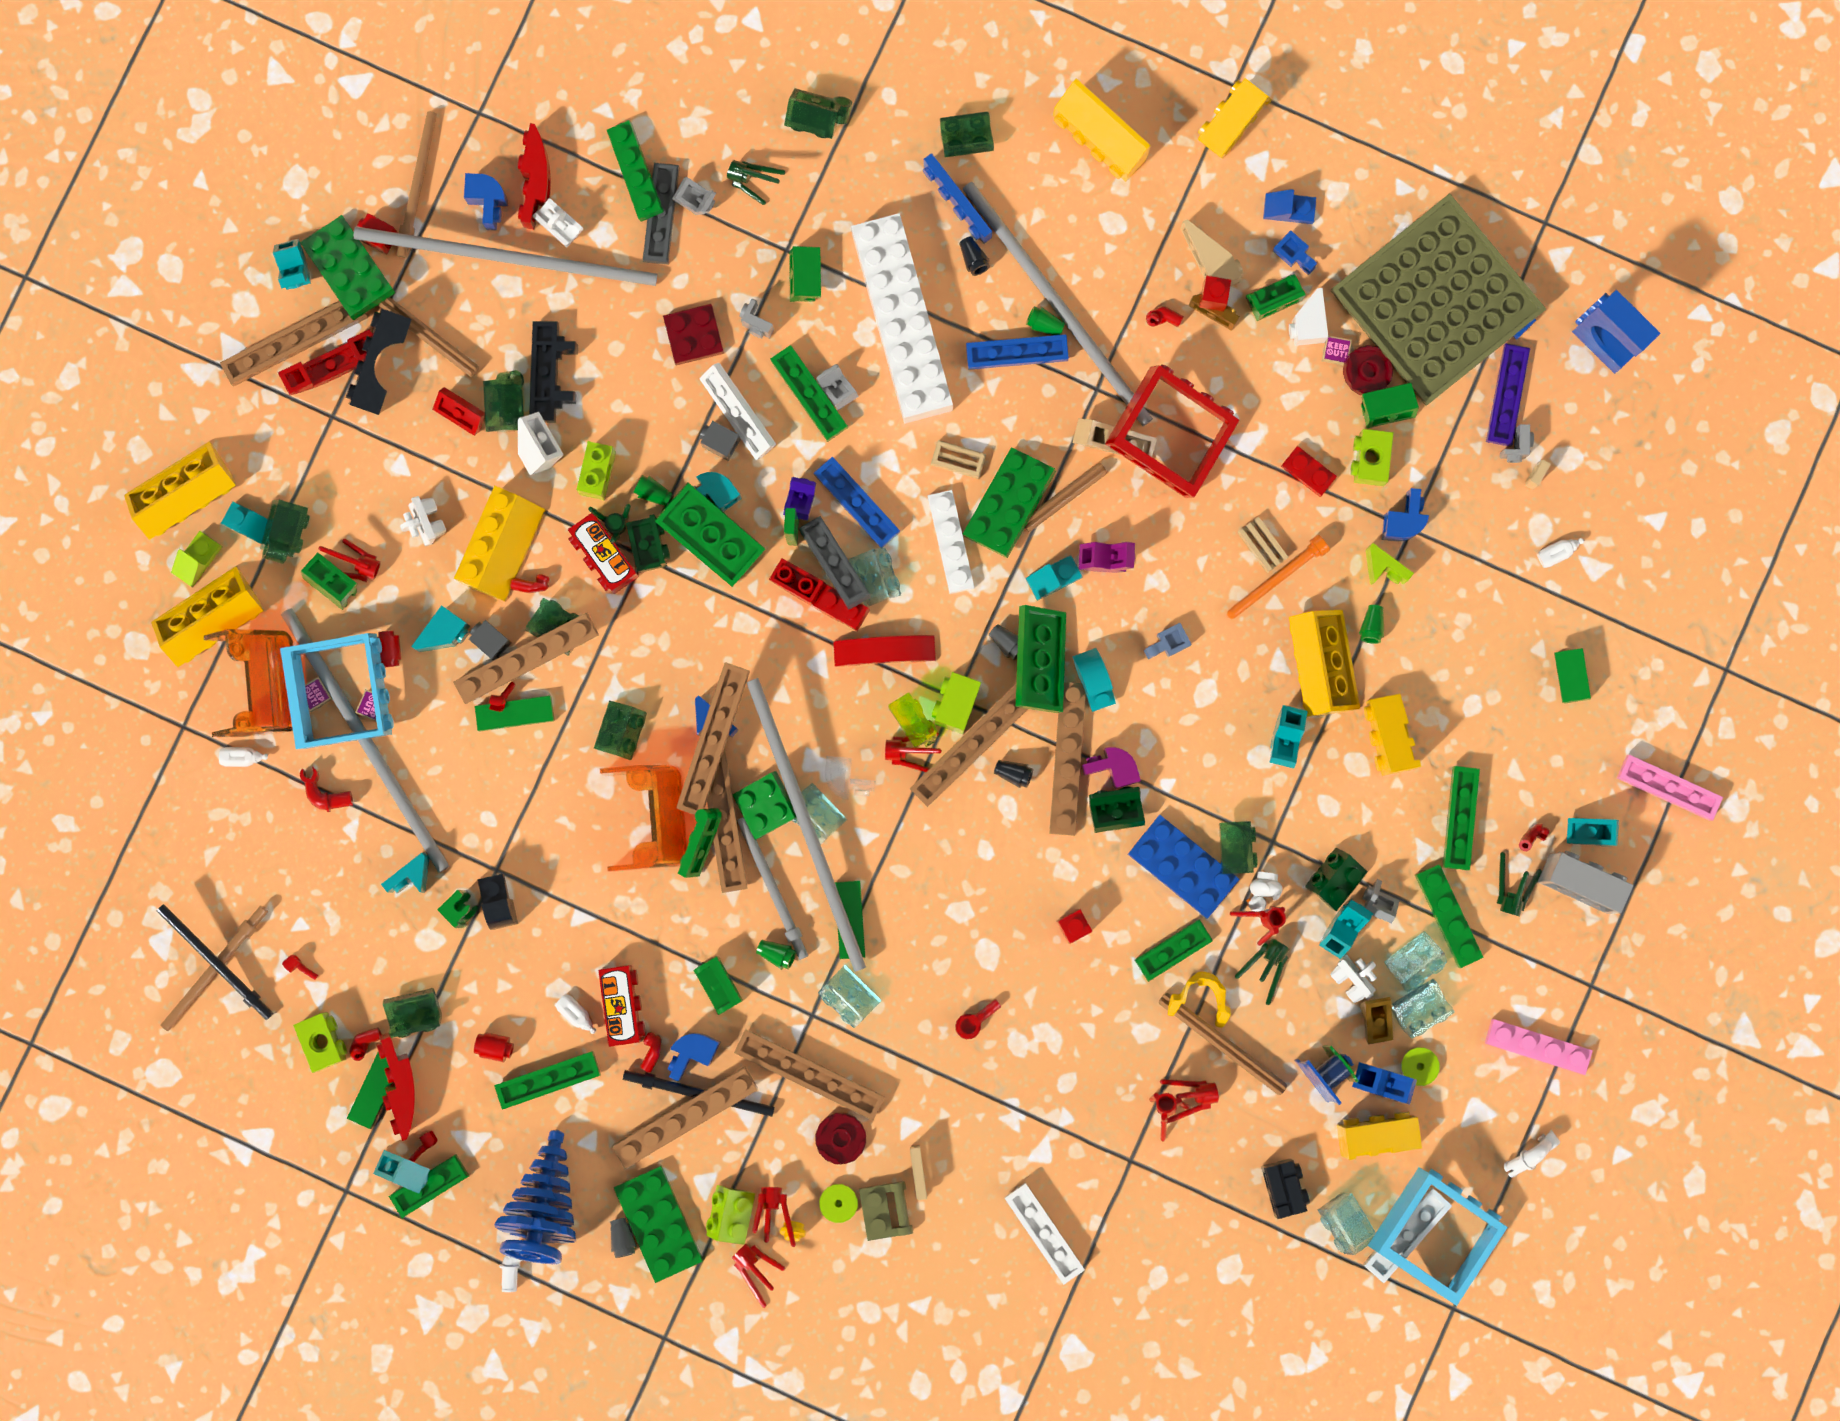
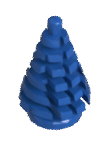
M551 1130L549 1132L548 1146H541L537 1153L544 1160L535 1159L531 1163L529 1169L536 1173L524 1175L520 1184L526 1187L515 1189L512 1198L516 1201L507 1203L503 1209V1213L508 1216H500L494 1224L495 1228L502 1232L526 1238V1240H506L502 1242L499 1251L506 1256L539 1264H560L562 1262L561 1252L554 1247L541 1244V1242L564 1244L575 1243L574 1241H576L575 1231L569 1228L574 1225V1218L571 1213L567 1212L569 1209H572V1200L570 1197L560 1194V1192L570 1193V1183L564 1179L557 1178L569 1175L568 1167L558 1163V1161L567 1160L566 1151L561 1149V1144L564 1140V1133L562 1131Z

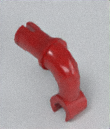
M312 767L313 776L309 779L306 778L305 770L301 769L300 778L305 783L307 799L313 806L327 812H331V809L353 806L351 791L334 794L321 793L316 784L319 780L318 771Z

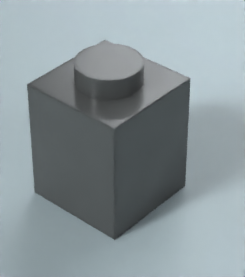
M713 420L710 426L705 425L699 436L702 439L700 443L703 448L727 461L730 460L741 440L739 434Z
M486 620L483 623L478 622L470 631L471 636L469 640L493 661L498 659L512 643Z

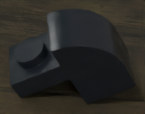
M499 874L477 879L483 903L481 906L489 929L496 930L517 925L518 920L513 899L509 898L505 875Z

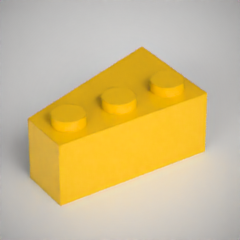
M1246 78L1242 82L1238 80L1229 91L1232 95L1227 102L1222 100L1214 110L1216 116L1211 122L1206 121L1198 131L1200 134L1198 140L1222 159L1242 137L1243 132L1250 123L1257 119V114L1264 105H1268L1272 100Z
M1401 694L1366 701L1367 706L1364 707V715L1366 721L1371 723L1372 731L1369 732L1371 745L1376 746L1378 756H1375L1374 759L1377 771H1381L1382 776L1422 767L1420 759L1414 760L1412 747L1415 746L1413 737H1409L1407 728L1409 721Z
M1410 1112L1394 1113L1395 1118L1385 1119L1384 1115L1369 1116V1121L1359 1122V1118L1344 1119V1124L1337 1125L1340 1154L1348 1160L1357 1159L1356 1156L1369 1155L1372 1157L1378 1156L1380 1153H1397L1422 1149L1418 1117L1410 1116Z

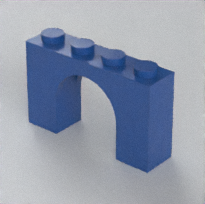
M1617 290L1610 296L1607 293L1602 295L1575 321L1578 326L1572 331L1614 374L1634 356L1636 357L1661 334Z

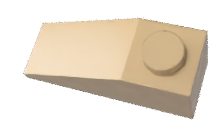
M1188 219L1184 220L1180 229L1204 279L1208 275L1231 279V286L1239 283L1243 273L1239 260H1234L1229 251Z
M1078 418L1072 443L1120 455L1105 445L1115 426L1095 420ZM1129 430L1125 439L1152 457L1157 438Z

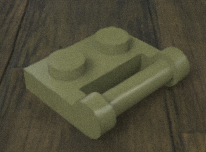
M905 1181L859 1188L867 1241L913 1234V1227L909 1224L904 1190H906ZM888 1192H894L899 1227L892 1228L886 1195Z

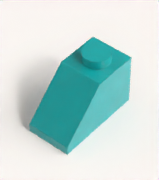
M441 605L411 647L419 652L455 647L458 642L461 644L468 637L470 625Z
M384 1150L373 1174L420 1193L421 1188L428 1181L430 1169Z

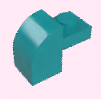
M299 238L274 245L273 255L280 271L278 281L281 289H295L311 284L307 261Z
M706 472L696 476L701 486L698 488L696 486L693 487L707 499L711 498L721 511H726L742 499L732 482L724 475L716 472Z
M1097 648L1072 656L1091 711L1094 712L1116 704L1109 674Z
M1282 705L1272 736L1269 763L1295 768L1299 744L1305 731L1308 711Z
M1351 899L1335 915L1319 946L1341 959L1352 947L1358 933L1370 921L1373 913Z

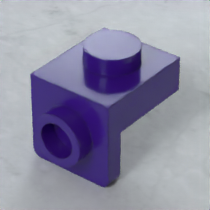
M792 477L783 515H785L786 508H796L798 519L808 521L815 497L816 482L805 478Z

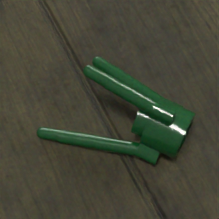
M733 160L727 172V178L733 180L732 186L741 189L754 200L765 205L766 201L743 185V182L748 183L751 176L779 184V179L756 171L785 175L786 172L781 169Z
M626 504L622 515L612 513L609 516H604L595 508L589 507L588 510L604 522L606 529L613 534L610 541L614 543L620 539V534L626 530V520L629 518L630 504Z
M1504 852L1500 853L1499 896L1497 904H1501L1500 911L1520 917L1521 911H1524L1542 870L1538 869L1524 896H1522L1529 876L1528 871L1524 872L1517 893L1508 892L1506 897Z
M1272 939L1269 945L1264 943L1261 949L1235 975V978L1239 979L1265 954L1264 959L1268 961V964L1259 979L1260 982L1265 981L1273 965L1277 966L1266 1000V1005H1270L1284 964L1288 959L1286 954L1289 948L1275 939Z

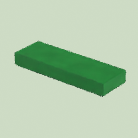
M786 508L784 535L788 545L797 546L799 519L796 508Z
M552 696L507 701L504 710L501 712L490 710L491 704L475 706L477 730L479 732L555 721Z
M860 881L835 882L862 957L866 958ZM838 929L840 959H849Z
M1198 919L1134 961L1149 982L1213 942L1200 919Z
M377 1052L347 1117L348 1120L368 1129H372L384 1104L382 1096L387 1095L385 1087L393 1084V1082L388 1083L384 1069L389 1066L386 1058H380L379 1052Z
M457 1154L429 1171L428 1181L421 1188L420 1193L403 1187L391 1194L389 1198L400 1217L404 1218L468 1178L469 1174Z

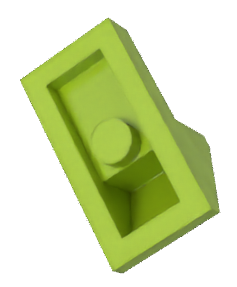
M199 531L185 551L182 549L178 550L171 573L193 587L223 546Z
M1374 543L1365 550L1371 585L1377 581L1383 571L1387 572V578L1396 584H1405L1414 574Z

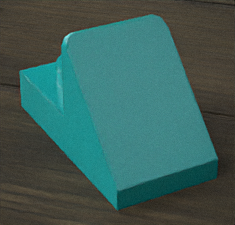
M233 501L221 522L222 525L267 548L280 526Z
M1070 555L1052 565L1050 563L1028 576L1026 581L1038 601L1082 579V575Z
M1568 818L1567 844L1602 847L1618 846L1619 820Z
M420 853L384 881L381 885L386 892H401L409 885L407 881L410 879L420 893H425L430 859L427 853Z

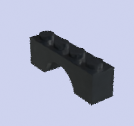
M381 308L380 313H374L370 326L374 327L372 336H366L362 350L366 351L363 361L358 360L354 374L358 375L355 385H349L346 398L350 399L349 405L377 415L380 414L387 391L379 384L375 376V361L384 348L392 344L404 343L412 319Z

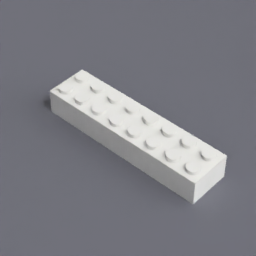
M900 213L851 226L853 241L904 424L953 411V403Z

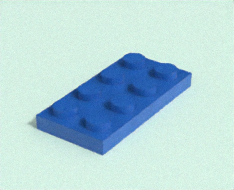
M1158 815L1127 854L1206 919L1210 917L1239 881L1238 877L1161 815Z

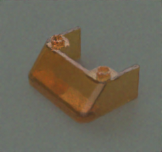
M226 629L204 635V641H226V650L229 657L234 661L245 663L249 710L239 712L234 716L233 728L212 732V737H249L293 731L280 648L293 646L291 636L287 632L280 630Z
M634 765L600 768V774L604 776L626 774L627 783L633 790H648L652 842H643L634 848L632 854L633 864L607 866L608 872L680 866V860L687 850L685 813L676 808L683 789L680 771L672 765Z

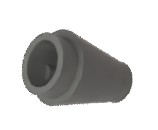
M997 624L991 630L989 636L1007 658L1016 660L1018 635Z
M621 1218L610 1221L611 1253L614 1252L615 1258L635 1254L634 1247H636L626 1219Z

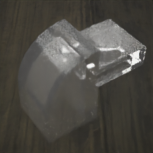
M826 756L825 778L830 790L836 796L849 800L850 790H854V795L870 796V792H875L876 781L851 779L852 758Z

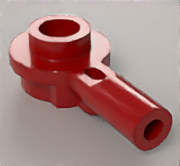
M995 999L975 1015L964 1014L960 1016L955 1024L957 1034L966 1040L975 1038L980 1032L981 1023L1000 1009L1001 1005Z

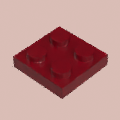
M712 304L663 315L676 366L724 354Z

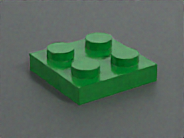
M777 771L769 773L732 794L755 840L797 818L788 793Z

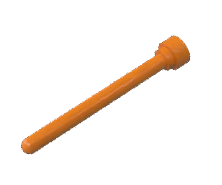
M1316 535L1310 540L1307 550L1229 609L1227 616L1230 619L1236 618L1310 559L1324 556L1330 551L1328 544L1320 535Z

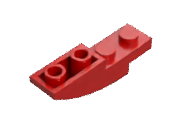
M530 123L529 130H525L523 135L524 155L520 154L518 160V169L525 179H529V181L525 180L523 195H525L524 205L520 204L518 219L521 220L524 228L534 230L536 220L533 218V215L538 211V207H543L550 198L551 174L544 142L536 125Z
M781 558L769 578L771 582L857 632L870 612V609L861 603L848 610L836 589Z
M386 1033L379 1036L381 1043L376 1044L380 1058H386L389 1066L384 1069L388 1083L394 1082V1085L385 1087L387 1095L382 1096L386 1111L392 1110L395 1119L390 1120L394 1135L400 1134L402 1141L408 1138L414 1115L415 1089L413 1073L407 1053L397 1056L390 1034Z

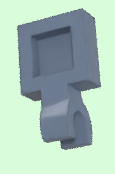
M1178 623L1158 633L1156 636L1160 642L1146 648L1144 653L1148 660L1164 651L1170 657L1190 647L1192 644L1181 623Z

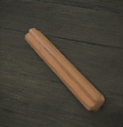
M1097 463L1036 509L1025 529L1028 532L1032 531L1104 477L1107 473L1101 463Z

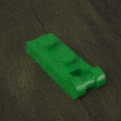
M718 808L699 809L695 813L697 823L689 836V844L680 860V868L677 873L684 878L699 877L722 819V813Z

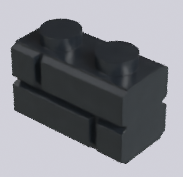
M1286 1159L1261 1166L1275 1218L1282 1219L1308 1211L1306 1204H1310L1306 1188L1301 1189L1299 1179L1303 1178L1299 1163L1295 1164L1294 1160Z

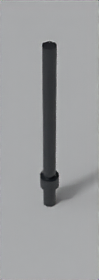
M165 904L156 910L244 998L243 1002L249 1008L252 1006L266 1021L274 1014L260 1000L261 996L255 990L251 991Z
M625 1070L622 1079L641 1084L643 1088L651 1090L652 1088H658L694 1097L705 1090L657 1078L655 1074L647 1072L644 1075ZM745 1099L730 1106L773 1117L775 1109L773 1106Z

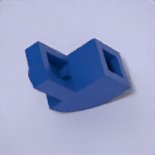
M465 173L464 199L468 205H484L483 225L486 230H497V223L501 222L502 217L501 207L498 206H508V200L502 187L491 176Z
M1411 488L1406 492L1405 513L1388 511L1384 515L1382 540L1407 541L1424 529L1429 515L1419 514L1424 508V497H1421V489Z
M691 1033L679 1038L671 1047V1050L680 1054L678 1057L673 1056L667 1070L671 1071L669 1077L680 1081L690 1058L709 1066L721 1041L702 1033Z
M1359 1062L1355 1075L1359 1082H1353L1352 1087L1410 1105L1417 1080Z

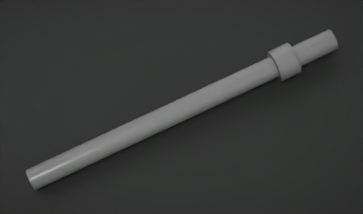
M744 817L737 820V823L787 931L785 936L788 942L792 943L799 960L804 959L809 955L800 938L802 937L799 927L795 926L759 844L754 839Z

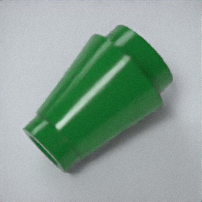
M1034 306L1026 321V325L1030 326L1031 330L1051 335H1060L1065 326L1064 322L1043 307L1038 308Z
M644 475L641 476L633 492L639 495L638 498L665 507L673 494L651 476L646 477Z
M1368 606L1359 631L1361 641L1369 644L1381 643V638H1384L1382 606Z
M762 939L757 947L756 954L781 970L783 968L789 970L794 962L796 951L792 949V946Z

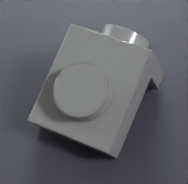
M684 177L672 199L695 215H703L709 213L715 204L713 198L716 192L713 190L708 191L688 177Z
M751 299L749 304H744L739 317L742 318V326L750 329L749 333L755 337L762 339L765 336L770 339L774 331L773 324L754 315L758 304L757 300Z
M837 364L826 369L817 377L822 390L837 410L859 397Z
M1520 424L1515 428L1514 449H1504L1500 452V459H1507L1508 463H1520L1522 459L1530 455V447H1533L1534 433L1530 432V425Z
M1377 879L1374 885H1368L1362 898L1366 901L1364 907L1371 911L1373 916L1392 924L1397 914L1399 900L1381 893L1382 881Z

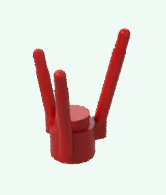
M343 539L342 543L363 557H359L357 560L332 549L319 546L318 549L355 565V571L358 574L343 572L351 579L367 582L368 579L374 580L376 578L381 563L376 560L377 556L367 553L347 539Z
M922 733L905 737H893V740H886L885 760H892V765H902L927 772L930 768L901 760V758H906L907 753L940 754L942 750L940 748L907 747V743L903 742L936 737L939 733Z
M1270 906L1269 909L1264 911L1230 912V916L1261 918L1262 925L1270 931L1257 942L1258 946H1261L1273 935L1278 934L1279 928L1286 922L1284 907Z
M1160 1080V1084L1197 1087L1194 1088L1193 1092L1176 1094V1098L1194 1097L1196 1103H1201L1198 1106L1167 1118V1124L1198 1111L1211 1109V1104L1218 1103L1219 1101L1218 1089L1215 1083H1207L1206 1080Z
M1155 1093L1149 1098V1101H1156V1109L1161 1115L1160 1140L1164 1142L1166 1140L1167 1118L1176 1112L1177 1106L1187 1110L1191 1106L1182 1101L1180 1097L1175 1098L1170 1093L1160 1095Z
M762 1187L761 1193L758 1194V1206L752 1232L757 1233L762 1210L765 1209L764 1242L768 1243L771 1210H778L781 1204L790 1244L792 1247H795L794 1232L787 1206V1194H782V1188Z
M745 1244L732 1257L736 1262L734 1266L740 1271L762 1308H765L767 1305L747 1271L751 1270L770 1291H773V1285L755 1266L758 1262L755 1256L760 1257L781 1271H784L785 1267L761 1252L755 1245L750 1248Z

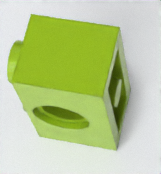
M1363 429L1359 436H1355L1353 450L1357 451L1356 460H1353L1351 464V475L1354 476V483L1383 487L1388 483L1394 432ZM1365 453H1374L1377 458L1376 463L1368 462L1365 458Z
M587 442L576 489L581 496L605 501L616 455L613 446Z
M328 1012L320 1013L293 1025L312 1073L347 1060L345 1056L347 1048L343 1040L338 1039L335 1031L338 1029L337 1023L332 1015L329 1016ZM321 1034L325 1035L328 1040V1044L324 1049L320 1048L317 1044V1039Z

